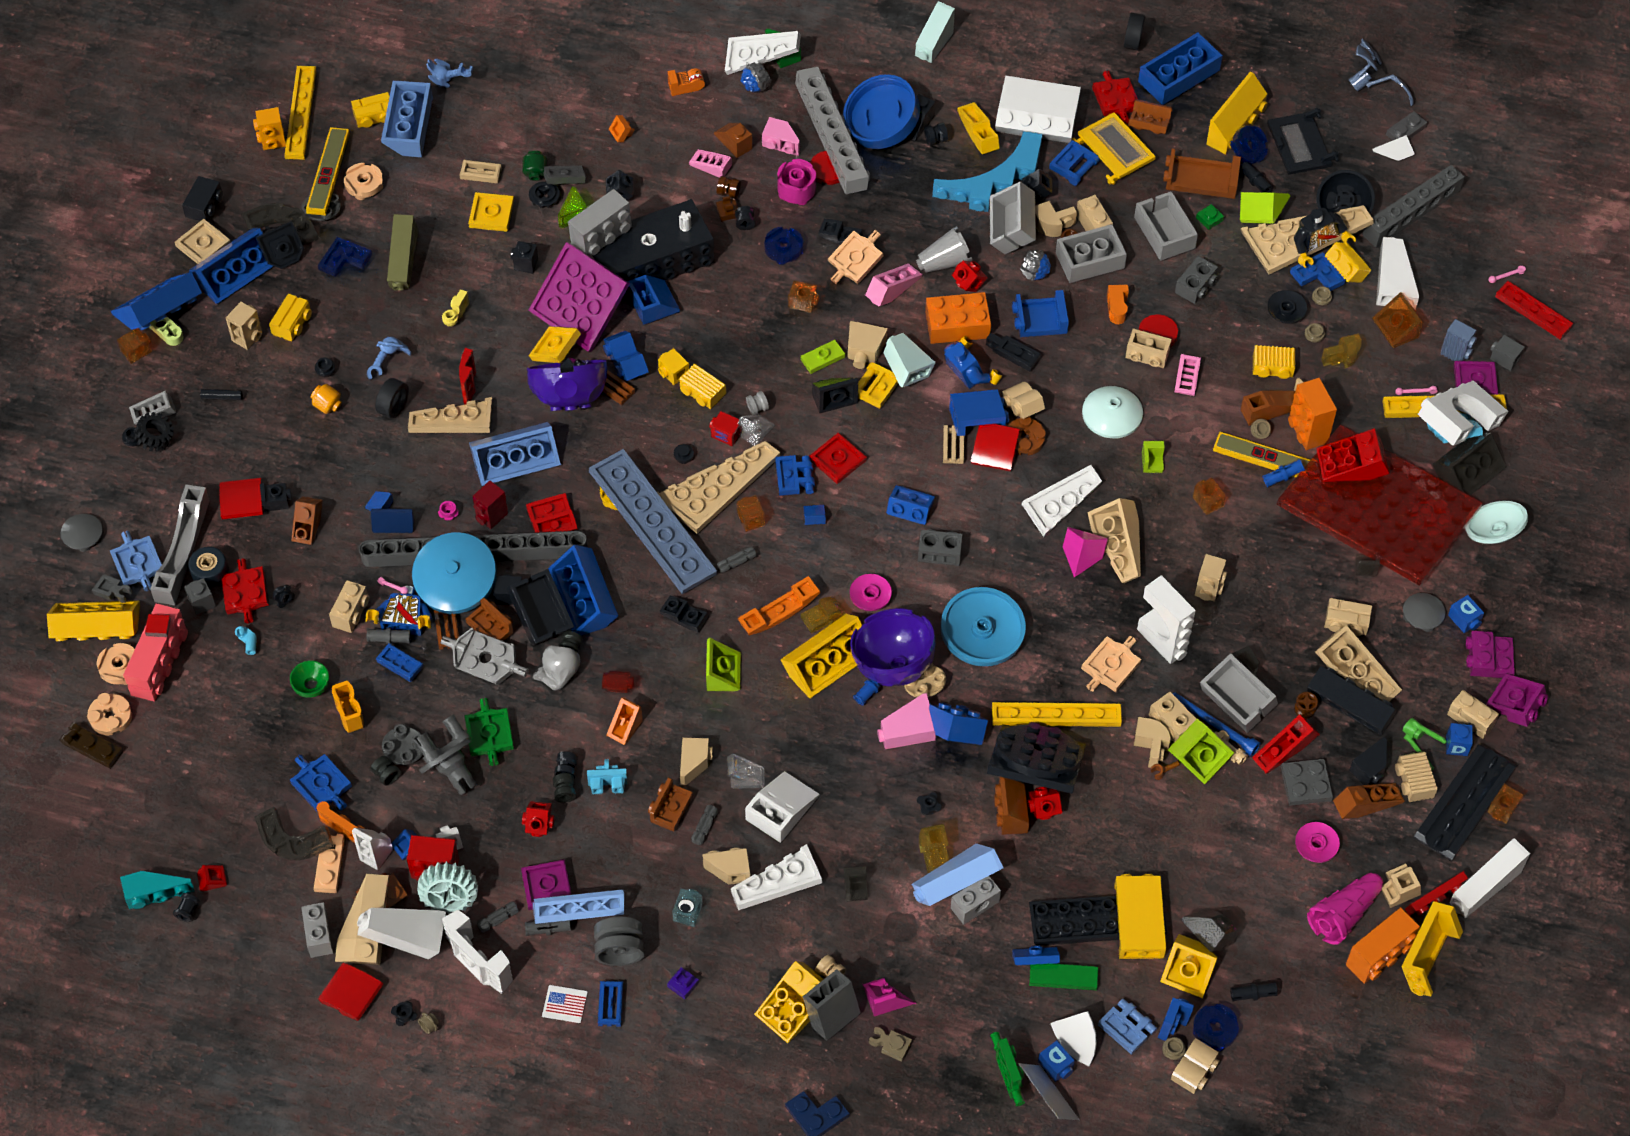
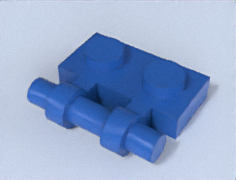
M796 455L775 457L779 496L800 494L799 487H804L806 494L814 493L813 464L810 462L809 456H803L802 462H796ZM802 471L804 477L798 478V472Z

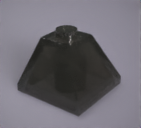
M1204 909L1184 916L1181 919L1210 952L1230 946L1236 942L1237 929L1232 925L1231 920L1222 913Z

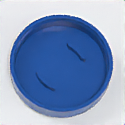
M886 74L874 76L859 84L849 95L843 111L844 123L846 128H849L851 136L860 145L871 149L888 148L904 140L915 128L920 115V102L910 84L903 78Z

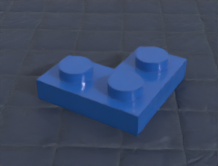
M1323 252L1312 257L1313 265L1308 264L1306 260V268L1298 264L1290 270V274L1300 286L1318 279L1324 287L1332 291L1344 285L1346 281L1344 276L1339 274L1337 268L1332 266L1330 260H1327Z

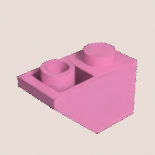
M769 117L762 133V146L799 156L800 141L789 123Z

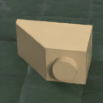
M709 738L682 739L681 786H686L708 768V760L713 759V747H709Z

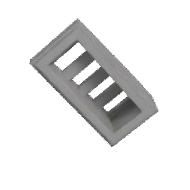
M166 391L129 407L135 425H137L141 417L139 416V410L145 416L147 413L146 408H149L150 416L152 412H156V416L159 413L162 414L161 418L176 413L173 400Z

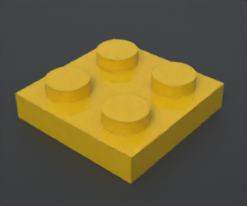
M475 192L468 223L469 228L508 232L514 197Z
M549 326L528 356L532 361L561 363L572 346L575 345L581 333L577 328Z

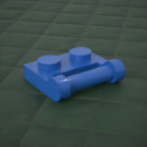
M1071 140L1052 160L1049 169L1068 179L1072 185L1076 186L1081 181V177L1093 165H1096L1100 158L1092 151ZM1083 158L1087 159L1076 173L1072 172V169Z

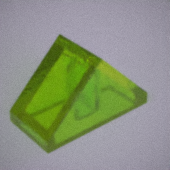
M572 186L558 214L560 228L568 227V221L587 208L576 187Z

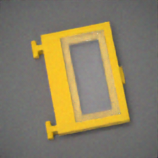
M1115 113L1078 131L1079 139L1072 138L1073 141L1080 145L1085 142L1114 173L1111 177L1106 175L1109 185H1114L1118 179L1154 161L1156 158Z

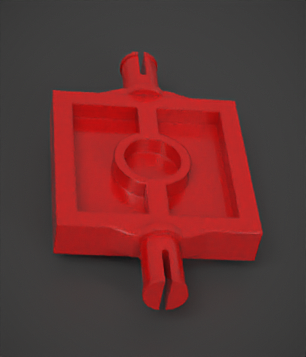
M1105 71L1102 74L1105 81L1094 82L1092 86L1103 116L1115 113L1117 116H1120L1124 123L1128 124L1129 117L1127 114L1133 112L1134 102L1138 99L1129 78L1112 79L1110 71Z
M238 559V571L225 574L222 578L225 611L227 615L237 612L244 613V622L249 623L250 621L252 623V611L260 607L269 606L265 572L262 566L247 569L246 559Z

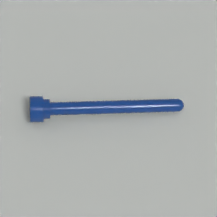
M1172 693L1189 712L1218 731H1226L1230 739L1240 744L1248 756L1253 757L1258 751L1261 744L1259 741L1249 737L1246 739L1181 695Z

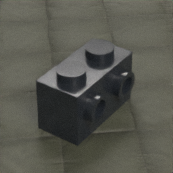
M201 176L197 177L182 204L185 217L198 221L205 219L208 222L210 216H213L218 201L220 202L223 197L219 181Z

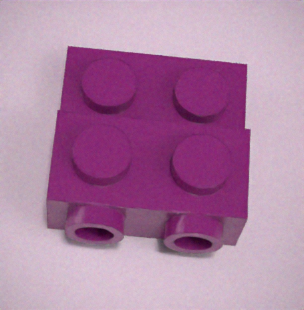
M1472 631L1470 637H1466V649H1469L1466 666L1470 668V676L1503 678L1505 673L1514 676L1513 638L1494 637L1493 632Z
M1505 673L1486 705L1497 713L1506 715L1508 721L1528 727L1530 722L1534 723L1537 720L1538 709L1540 706L1544 707L1546 705L1548 695L1543 684Z

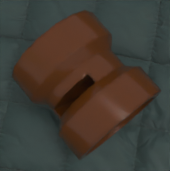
M720 176L716 193L722 196L726 194L730 198L736 199L739 194L741 181L737 179L729 180L728 177Z

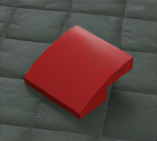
M468 348L464 349L459 366V378L464 405L471 401L476 391L474 382L476 375L473 350Z
M997 424L979 425L971 464L1011 471L1020 429Z
M261 478L220 482L221 520L263 515L260 492Z
M566 493L526 504L535 533L578 530Z
M342 963L318 1000L324 1005L339 1010L342 1015L359 1021L383 986V983L351 965Z

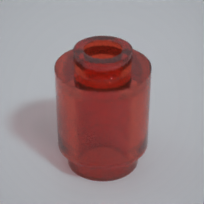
M609 671V673H603L602 689H606L608 692L629 693V689L634 687V677H631L630 672Z

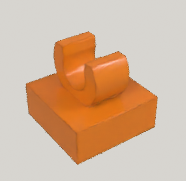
M616 115L609 131L617 142H624L627 136H632L635 129L630 127V122L626 121L623 115Z

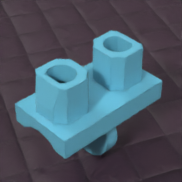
M605 759L603 766H596V770H587L588 786H590L592 794H602L603 785H612L613 793H623L625 784H627L626 769H618V765H609V759Z

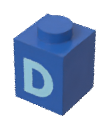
M1467 595L1451 605L1448 616L1463 633H1466L1470 629L1472 631L1477 629L1482 624L1481 620L1484 612Z
M1450 724L1446 734V754L1468 756L1472 747V725Z
M1057 1040L1039 1053L1038 1063L1055 1082L1061 1078L1063 1080L1066 1079L1073 1072L1075 1060Z

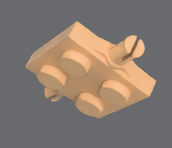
M874 230L866 238L853 231L828 258V261L838 270L830 278L835 284L843 276L859 284L884 255L873 244L881 236L880 233Z
M1129 636L1123 644L1115 642L1109 637H1106L1081 667L1083 671L1093 677L1086 686L1088 690L1093 692L1100 683L1106 685L1114 692L1122 686L1141 663V659L1130 650L1133 644L1136 643L1134 637L1132 639V636Z

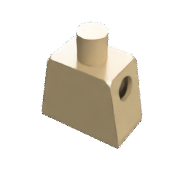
M850 321L848 358L854 360L853 366L855 368L863 369L865 363H876L887 341V328Z

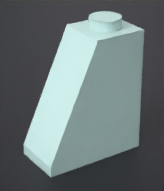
M937 2L916 42L915 56L930 63L933 62L953 34L955 8L942 2Z
M904 333L891 336L886 342L883 353L902 388L929 377L935 361Z

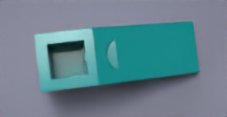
M139 871L120 877L125 901L129 909H140L147 904L161 903L172 897H181L183 893L195 891L189 878Z

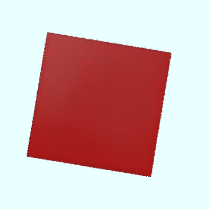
M148 614L145 629L146 636L168 637L171 621L170 615Z

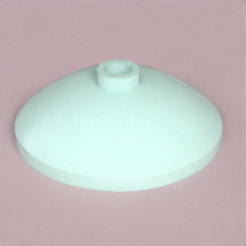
M1106 386L1094 390L1087 396L1083 404L1082 415L1085 424L1097 435L1106 438H1122L1138 429L1143 417V408L1139 399L1129 390L1117 386Z
M1512 501L1492 502L1476 509L1468 517L1465 529L1467 535L1476 542L1483 544L1503 543L1516 537L1525 528L1528 522V514L1526 509L1519 503Z

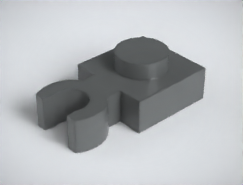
M104 574L92 589L96 596L110 601L117 597L122 603L127 601L123 595L124 593H133L128 585H122L121 580Z

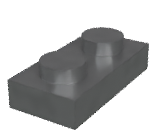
M1413 111L1389 128L1386 135L1392 141L1406 135L1409 140L1425 129L1428 122Z
M582 165L544 167V177L547 184L585 183L586 176Z

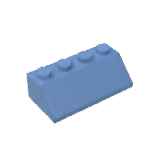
M392 82L381 143L402 156L422 157L433 100L431 83Z
M548 422L469 442L481 486L485 485L488 481L494 483L561 465L552 427Z

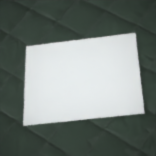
M1018 1063L1058 1119L1079 1120L1040 1065Z

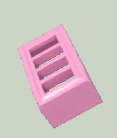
M698 149L690 160L689 165L720 178V176H725L732 166V158Z
M1181 354L1174 393L1195 395L1200 357ZM1183 365L1194 366V369L1185 368ZM1182 371L1193 373V376L1182 374ZM1181 378L1190 379L1192 382L1181 381ZM1180 385L1191 386V390L1179 387Z

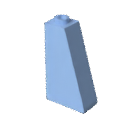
M974 844L912 883L915 890L913 894L919 903L931 906L1001 870L1003 866L994 848Z

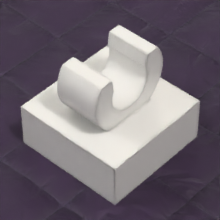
M446 825L440 828L441 832L436 834V838L455 839L457 850L463 848L457 827L450 829Z

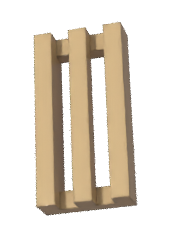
M463 160L460 179L498 183L502 166L495 163Z
M944 425L943 463L963 464L964 436H960L959 459H957L955 427L948 428V425ZM948 433H952L951 458H947Z

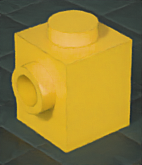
M673 348L669 352L663 353L658 359V372L663 378H667L675 385L680 382V377L688 371L689 363Z

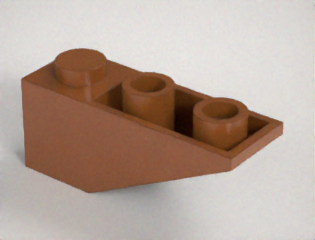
M1259 391L1244 396L1240 411L1249 426L1257 419L1269 420L1290 413L1295 391Z
M1396 783L1348 786L1333 800L1342 819L1359 818L1405 802Z

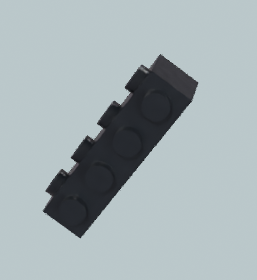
M1320 666L1307 686V691L1314 694L1317 699L1381 736L1395 716L1393 704L1383 699L1381 701L1375 698V694L1368 689L1362 690L1358 688L1356 683L1349 678L1344 680L1330 667L1324 668Z

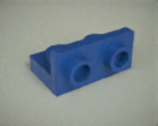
M896 485L889 497L886 513L925 525L935 496Z
M1172 998L1158 1038L1165 1041L1169 1034L1174 1035L1178 1024L1186 1026L1194 1005H1191L1182 998Z

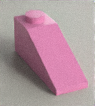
M905 264L873 276L865 296L879 307L888 304L918 281L923 274L910 264Z

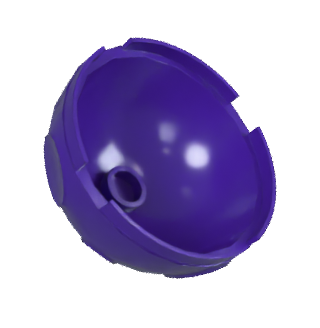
M582 360L585 365L573 366V372L563 373L560 370V363L527 367L528 384L539 400L550 406L551 411L563 410V407H565V411L577 410L578 405L579 408L591 407V403L603 391L607 379L606 360Z
M887 609L872 614L864 619L865 623L858 631L855 629L850 642L851 652L858 669L865 677L883 686L907 685L916 681L930 667L934 659L936 638L933 626L925 616L919 617L909 609Z

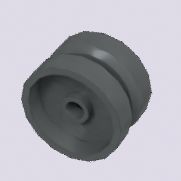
M611 917L595 924L594 939L597 942L594 945L595 960L599 963L610 966H625L634 964L644 957V947L641 941L643 939V926L639 920L630 917Z

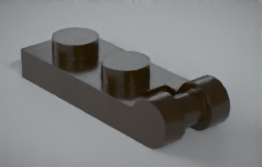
M74 722L68 727L69 731L67 734H63L59 739L65 746L109 769L112 768L123 753L122 748L83 729ZM76 735L80 737L78 741L73 740Z

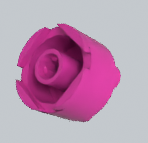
M792 159V162H784L779 167L777 172V189L780 199L799 205L808 203L816 192V172L811 163L803 159Z

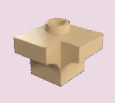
M1407 864L1386 872V877L1389 881L1383 885L1381 891L1390 908L1421 895V885L1412 868L1408 867Z

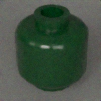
M529 151L523 157V174L529 177V180H540V178L544 177V167L548 164L547 157L540 151Z

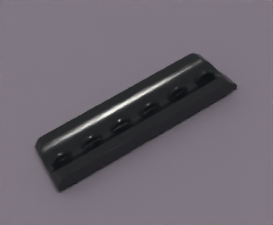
M1479 743L1422 823L1414 839L1452 862L1518 765Z
M1116 896L1029 902L1035 945L1119 940ZM1163 908L1165 935H1167L1165 914Z

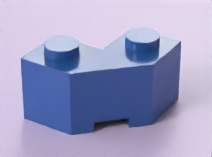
M622 331L603 339L605 345H603L604 352L612 360L619 378L621 377L628 381L649 372L643 354L636 350L630 332Z

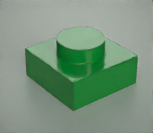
M1210 204L1197 213L1196 219L1210 230L1224 220V216Z

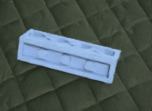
M623 890L534 899L533 913L535 924L623 915L624 892Z

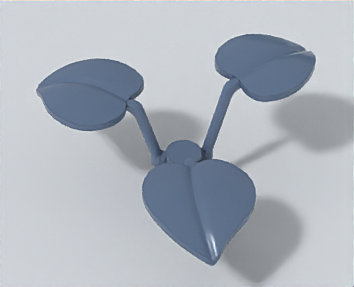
M1362 38L1361 44L1357 46L1356 55L1367 60L1368 64L1362 71L1360 70L1349 79L1352 86L1359 91L1364 86L1369 88L1371 85L1392 79L1407 92L1410 105L1412 106V94L1407 85L1398 76L1390 75L1372 82L1369 81L1371 76L1366 70L1372 66L1377 71L1378 69L1374 61L1377 60L1380 65L1382 61L1371 45ZM1364 48H1366L1371 53V57Z

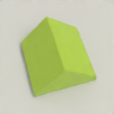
M1241 192V223H1275L1289 200L1290 194Z
M712 638L707 639V691L740 690L741 652Z

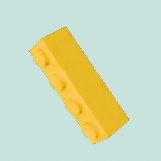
M1249 72L1210 120L1206 145L1225 155L1230 149L1233 150L1236 147L1238 139L1245 136L1249 125H1253L1256 122L1258 114L1260 112L1263 113L1268 105L1266 102L1267 92L1253 72Z
M120 601L55 603L47 613L49 638H55L56 641H65L68 638L88 640L90 637L106 640L113 636H119L120 639L132 638L138 631L140 601H126V603Z
M843 615L780 659L789 677L808 698H812L857 666L852 656L850 645L854 630L857 629L858 631L862 626L857 616Z

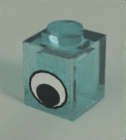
M681 888L672 911L673 921L694 927L703 904L702 894L693 889L685 890Z

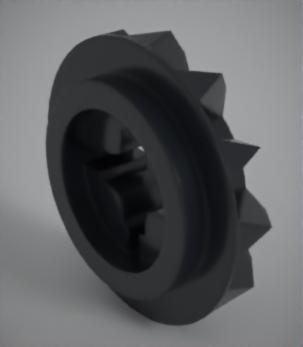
M546 181L534 184L529 190V200L532 201L534 206L538 205L540 209L543 206L549 208L552 204L556 205V201L560 198L558 187L553 184H547ZM541 194H543V195L548 194V197L546 198V197L544 196V197L541 198Z

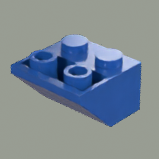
M643 275L627 281L630 283L628 296L643 325L680 312L665 280Z
M939 702V705H929L935 735L947 741L982 745L988 720L980 717L981 713L968 710L969 708L963 705H956V708Z

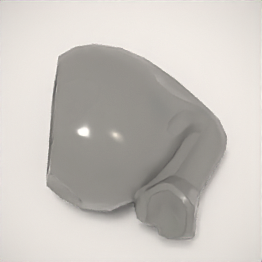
M548 646L542 656L543 666L534 673L533 679L544 682L552 690L561 689L579 669L581 662L579 654L571 648Z

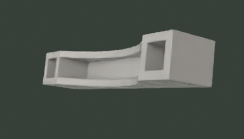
M185 485L180 500L177 525L171 547L164 563L156 571L150 589L156 603L176 604L188 568L189 558L193 553L210 502L206 487Z

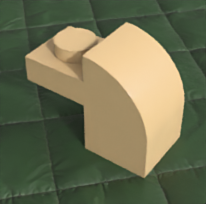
M1050 201L1036 205L1035 228L1045 236L1058 237L1062 233V228H1069L1076 223L1077 211L1073 206L1055 212Z
M1138 717L1134 746L1151 748L1148 767L1151 768L1154 764H1158V761H1163L1164 751H1168L1170 734L1161 722Z

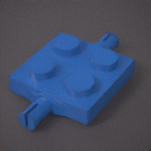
M325 754L310 763L302 755H298L299 758L296 757L295 762L298 763L301 770L290 779L295 789L316 812L318 803L322 801L328 804L334 803L340 811L343 808L345 809L347 804L340 796L352 787L351 782Z

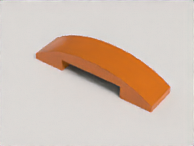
M808 576L792 585L790 592L759 610L754 608L740 616L738 621L748 635L757 634L776 626L814 600L820 594V591L811 578Z

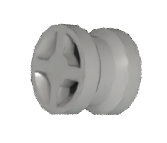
M762 391L757 392L755 396L749 395L746 397V403L752 415L758 414L761 410L766 411L769 409L767 399Z

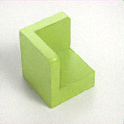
M1164 441L1143 442V473H1162L1164 471Z

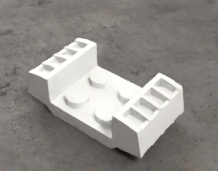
M456 910L442 918L446 938L452 945L454 956L483 985H490L503 994L513 981L510 962L505 954L500 950L488 960L481 950L476 951L472 947L473 944L471 942L473 932L470 919L461 911Z

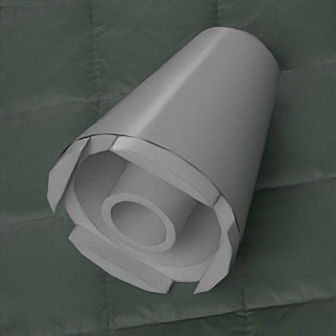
M958 227L949 230L918 254L919 259L916 260L920 271L924 270L925 273L956 267L963 260L972 262V257L967 258L969 257L967 254L969 249L961 232L956 233L958 232Z

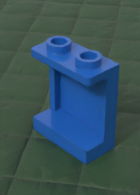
M1056 290L1055 298L1021 300L1020 294H1016L1015 302H1012L1013 314L1016 313L1017 316L1014 322L1015 329H1019L1020 337L1067 334L1069 321L1063 290Z
M998 389L950 394L949 410L957 436L965 435L966 426L997 423L1005 426L1009 422L1008 412L1004 411V399L1000 397Z

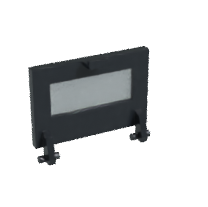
M1318 108L1306 113L1267 120L1268 127L1288 175L1331 167V160L1334 159L1336 162H1339L1338 152L1327 153L1313 119L1316 116L1318 119L1322 118L1321 110Z

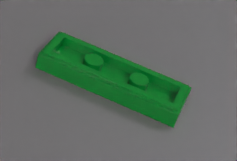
M1066 964L1030 965L1029 986L1097 991L1098 967Z

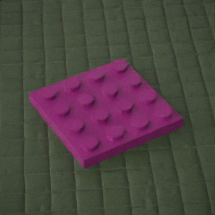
M566 242L528 311L552 327L577 328L581 335L577 339L576 344L586 351L592 352L630 283L573 244Z

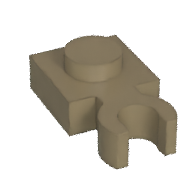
M875 1027L874 1033L879 1035L880 1038L874 1039L870 1037L869 1044L875 1047L883 1046L881 1053L902 1062L912 1043V1039L892 1030L888 1036L883 1029Z

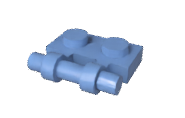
M1123 998L1118 1003L1122 1011L1119 1012L1113 1007L1098 1022V1026L1132 1055L1147 1040L1148 1036L1142 1031L1147 1030L1152 1035L1157 1030V1027L1151 1023L1152 1020L1148 1016L1144 1017L1137 1011V1007L1132 1002L1128 1003ZM1132 1017L1138 1024L1135 1026L1127 1018Z

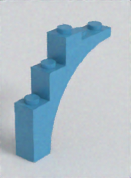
M1023 131L1020 143L1015 151L1002 164L984 174L967 179H934L932 197L970 203L969 209L988 212L990 196L1014 185L1015 179L1022 180L1025 176L1036 171L1042 134Z

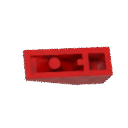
M1299 714L1252 758L1268 774L1303 750L1320 734L1305 717Z

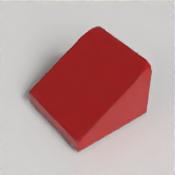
M202 865L197 872L200 891H208L227 885L223 865Z

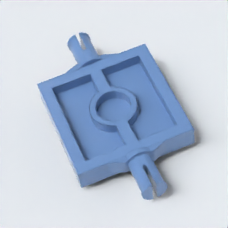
M125 531L128 538L122 532L121 536L125 543L118 548L110 550L123 585L129 586L141 582L144 591H148L147 585L149 590L152 586L149 578L155 576L156 571L162 566L151 538L147 536L133 540L129 531Z

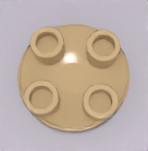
M931 663L930 667L916 681L904 686L911 696L919 697L927 693V696L930 697L943 689L946 683V675L941 668L933 666V663Z

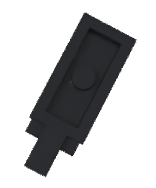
M990 333L986 338V345L993 352L1029 372L1040 359L1041 354L1007 335L1006 337H998Z

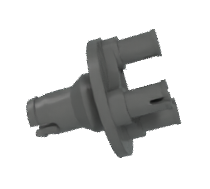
M453 714L442 721L453 737L450 743L442 748H437L428 732H425L413 741L424 755L423 759L426 762V765L419 769L421 774L435 766L439 773L448 777L453 787L458 791L457 793L462 795L466 792V789L460 781L461 778L466 781L470 788L477 785L476 780L474 781L472 774L465 765V755L461 751L462 747L473 740L468 732L463 730Z

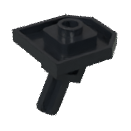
M291 220L275 228L266 226L263 233L255 237L267 264L280 269L299 261L304 248Z

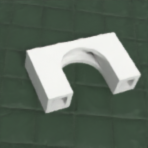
M1471 381L1466 384L1462 383L1456 388H1450L1444 393L1440 392L1434 397L1426 398L1421 404L1422 408L1418 415L1454 446L1465 441L1474 427L1457 410L1470 415L1487 431L1500 426L1508 410L1476 382Z
M1161 575L1145 586L1143 598L1154 609L1139 619L1137 630L1172 664L1176 660H1182L1187 654L1196 610Z

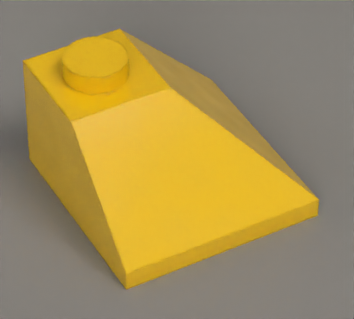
M1178 934L1160 982L1203 998L1218 957L1201 942Z

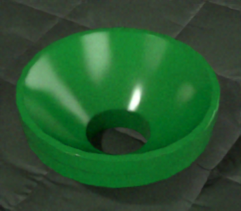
M304 661L292 670L290 684L298 695L307 698L316 697L328 687L329 673L327 668L320 662ZM310 680L317 682V686L313 689L305 687V684Z

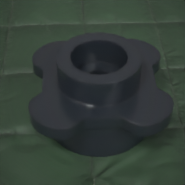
M289 585L279 586L273 592V599L278 602L277 606L279 608L285 607V604L290 603L295 597Z
M931 792L927 796H919L917 798V803L920 804L923 815H932L941 810L942 806L937 801L938 795Z
M410 1001L401 1002L391 1009V1014L395 1015L398 1026H403L406 1022L417 1019V1013L413 1012V1005Z

